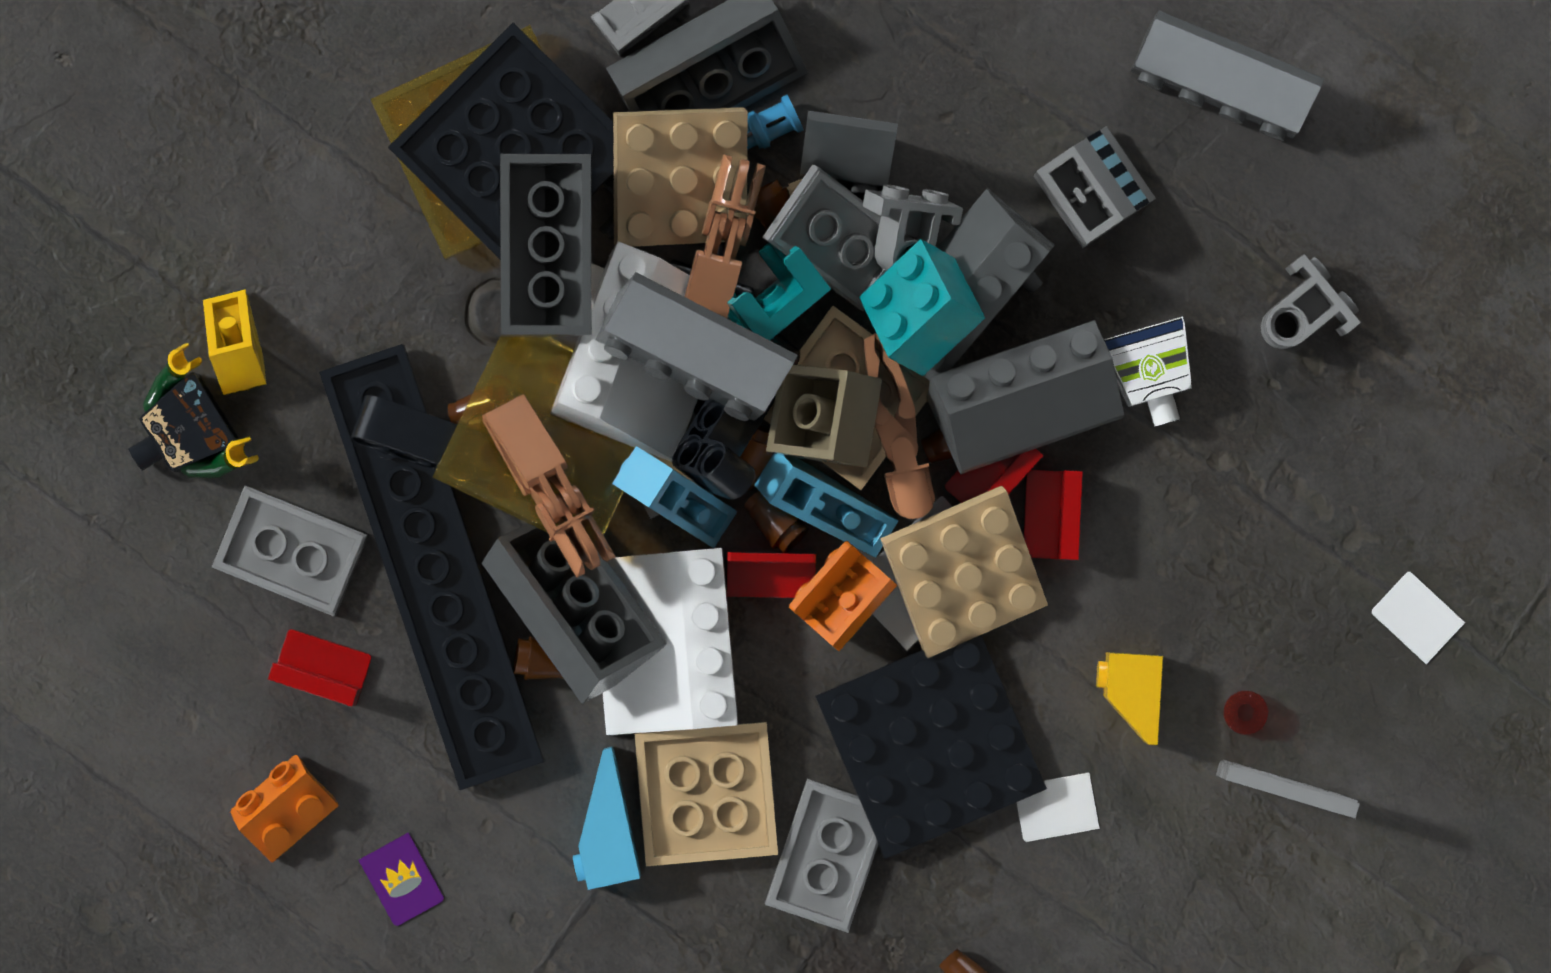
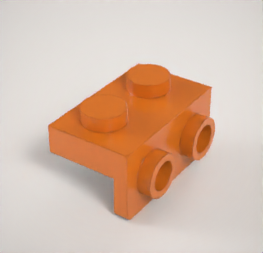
M845 541L838 549H835L828 555L824 566L810 582L803 584L799 588L795 599L789 604V608L836 650L840 651L896 588L897 584L851 543Z
M294 755L288 761L281 762L274 767L269 777L258 787L244 793L237 800L230 813L238 830L273 863L334 811L339 804L335 797L307 770L303 760L298 755Z

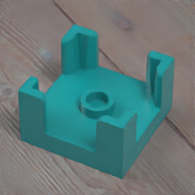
M768 243L760 249L759 255L777 277V280L756 298L749 292H743L738 297L734 293L733 298L727 302V305L730 307L727 319L771 340L829 292L831 288L801 248L794 246L789 250L790 254L786 256Z

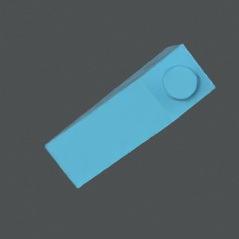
M637 446L629 458L623 462L617 477L612 483L712 548L716 546L737 513L735 509Z
M774 453L754 484L770 504L844 542L848 541L857 549L875 558L883 547L880 538L891 534L898 523V520L891 514L815 467L795 457Z
M614 746L604 748L602 751L578 846L580 854L573 855L577 880H586L588 890L636 880L641 877Z

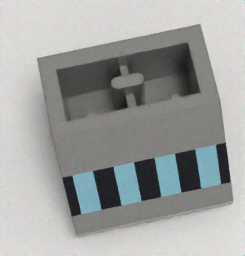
M1107 126L1066 150L1037 170L1033 176L1082 248L1156 199Z

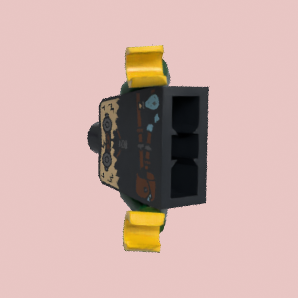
M185 343L170 352L168 363L156 376L143 402L145 413L139 420L149 436L128 450L142 471L163 458L171 471H181L189 478H219L238 467L257 462L259 457L258 455L251 457L245 455L244 445L247 442H251V438L240 439L200 374L191 372L187 375L189 371L201 365L202 359L197 357L188 362L184 356V351L189 347V344Z

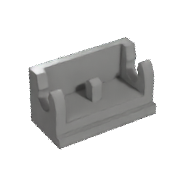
M613 0L599 12L593 14L591 19L617 54L622 56L690 3L689 0Z

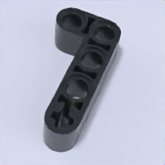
M778 333L770 341L797 354L798 356L793 365H798L800 360L799 349ZM775 396L766 411L755 421L751 419L748 421L736 419L724 411V405L709 398V400L705 401L679 442L672 457L673 466L707 492L728 499L741 497L751 487L755 478V470L740 456L772 407Z

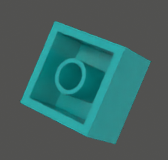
M923 239L915 243L859 297L888 358L921 376H924L985 319L956 259Z

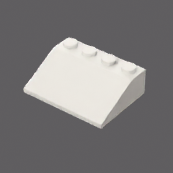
M618 241L609 255L591 303L592 335L579 336L550 414L629 446H637L647 453L672 462V457L679 442L686 433L698 399L689 395L684 390L685 386L671 378L661 380L648 374L644 370L645 365L630 357L628 360H623L612 356L604 350L605 345L595 339L618 292L635 272L682 296H685L690 275L657 256Z
M723 548L615 557L607 561L667 644L620 683L603 692L606 735L738 725Z

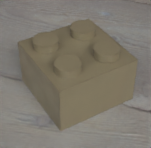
M793 365L775 395L766 451L800 459L868 467L882 379L846 370Z

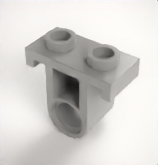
M883 185L882 191L866 189L863 207L881 216L875 243V259L877 264L887 271L899 260L901 252L906 247L909 250L920 239L936 247L941 219L952 225H960L963 208L949 202L948 194L935 190L924 189L922 196L909 195V189L895 185Z
M1304 254L1285 269L1290 275L1299 271L1305 281L1264 315L1261 322V334L1270 346L1278 349H1289L1303 342L1335 315L1341 322V325L1335 330L1340 336H1343L1361 323L1355 316L1359 309L1345 292L1341 291L1337 294L1327 280L1331 278V275L1324 265L1315 257L1309 260ZM1281 314L1289 315L1296 323L1295 334L1291 338L1281 337L1275 330V320Z

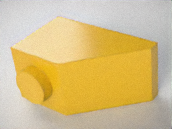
M246 289L203 300L209 358L223 395L265 385L264 359Z
M1106 652L1105 661H1098L1097 688H1104L1103 696L1144 743L1158 745L1163 656Z

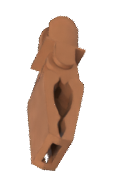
M723 154L702 230V235L707 236L704 251H696L684 297L727 318L730 310L727 302L733 298L742 266V261L735 260L739 246H746L752 221L756 214L754 210L766 165L759 163L756 165L746 204L742 205L740 200L750 162L745 159L739 160L729 198L724 200L722 197L732 163V156ZM716 206L728 209L727 214L715 211ZM735 211L747 214L746 219L741 217L739 219V217L734 216ZM721 240L725 241L723 256L717 255Z
M873 334L863 341L866 375L878 377L880 359L875 353L876 339L882 350L881 362L892 376L899 399V404L893 417L882 405L879 396L874 427L885 455L892 462L894 468L893 472L885 473L884 478L886 479L894 510L906 519H918L929 513L935 501L934 489L928 468L929 463L917 465L916 411L899 363L888 358L878 335Z
M522 394L483 414V423L524 496L530 494L537 504L535 510L550 536L549 541H556L576 578L585 574L583 563L588 569L593 570L600 566L599 555L606 562L615 558V554L592 517L593 507H589L576 485L571 486L564 473V470L568 468L565 459L525 395Z

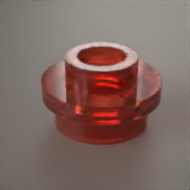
M1247 690L1238 691L1232 694L1224 705V720L1228 727L1236 733L1243 735L1256 733L1267 721V704L1255 692ZM1243 704H1249L1253 709V715L1247 721H1242L1237 715L1238 708Z

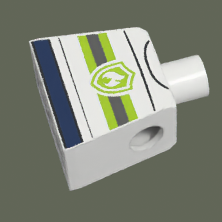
M1183 317L1104 339L1113 359L1118 387L1128 407L1148 402L1154 426L1179 420L1180 417L1173 394L1191 389V375Z

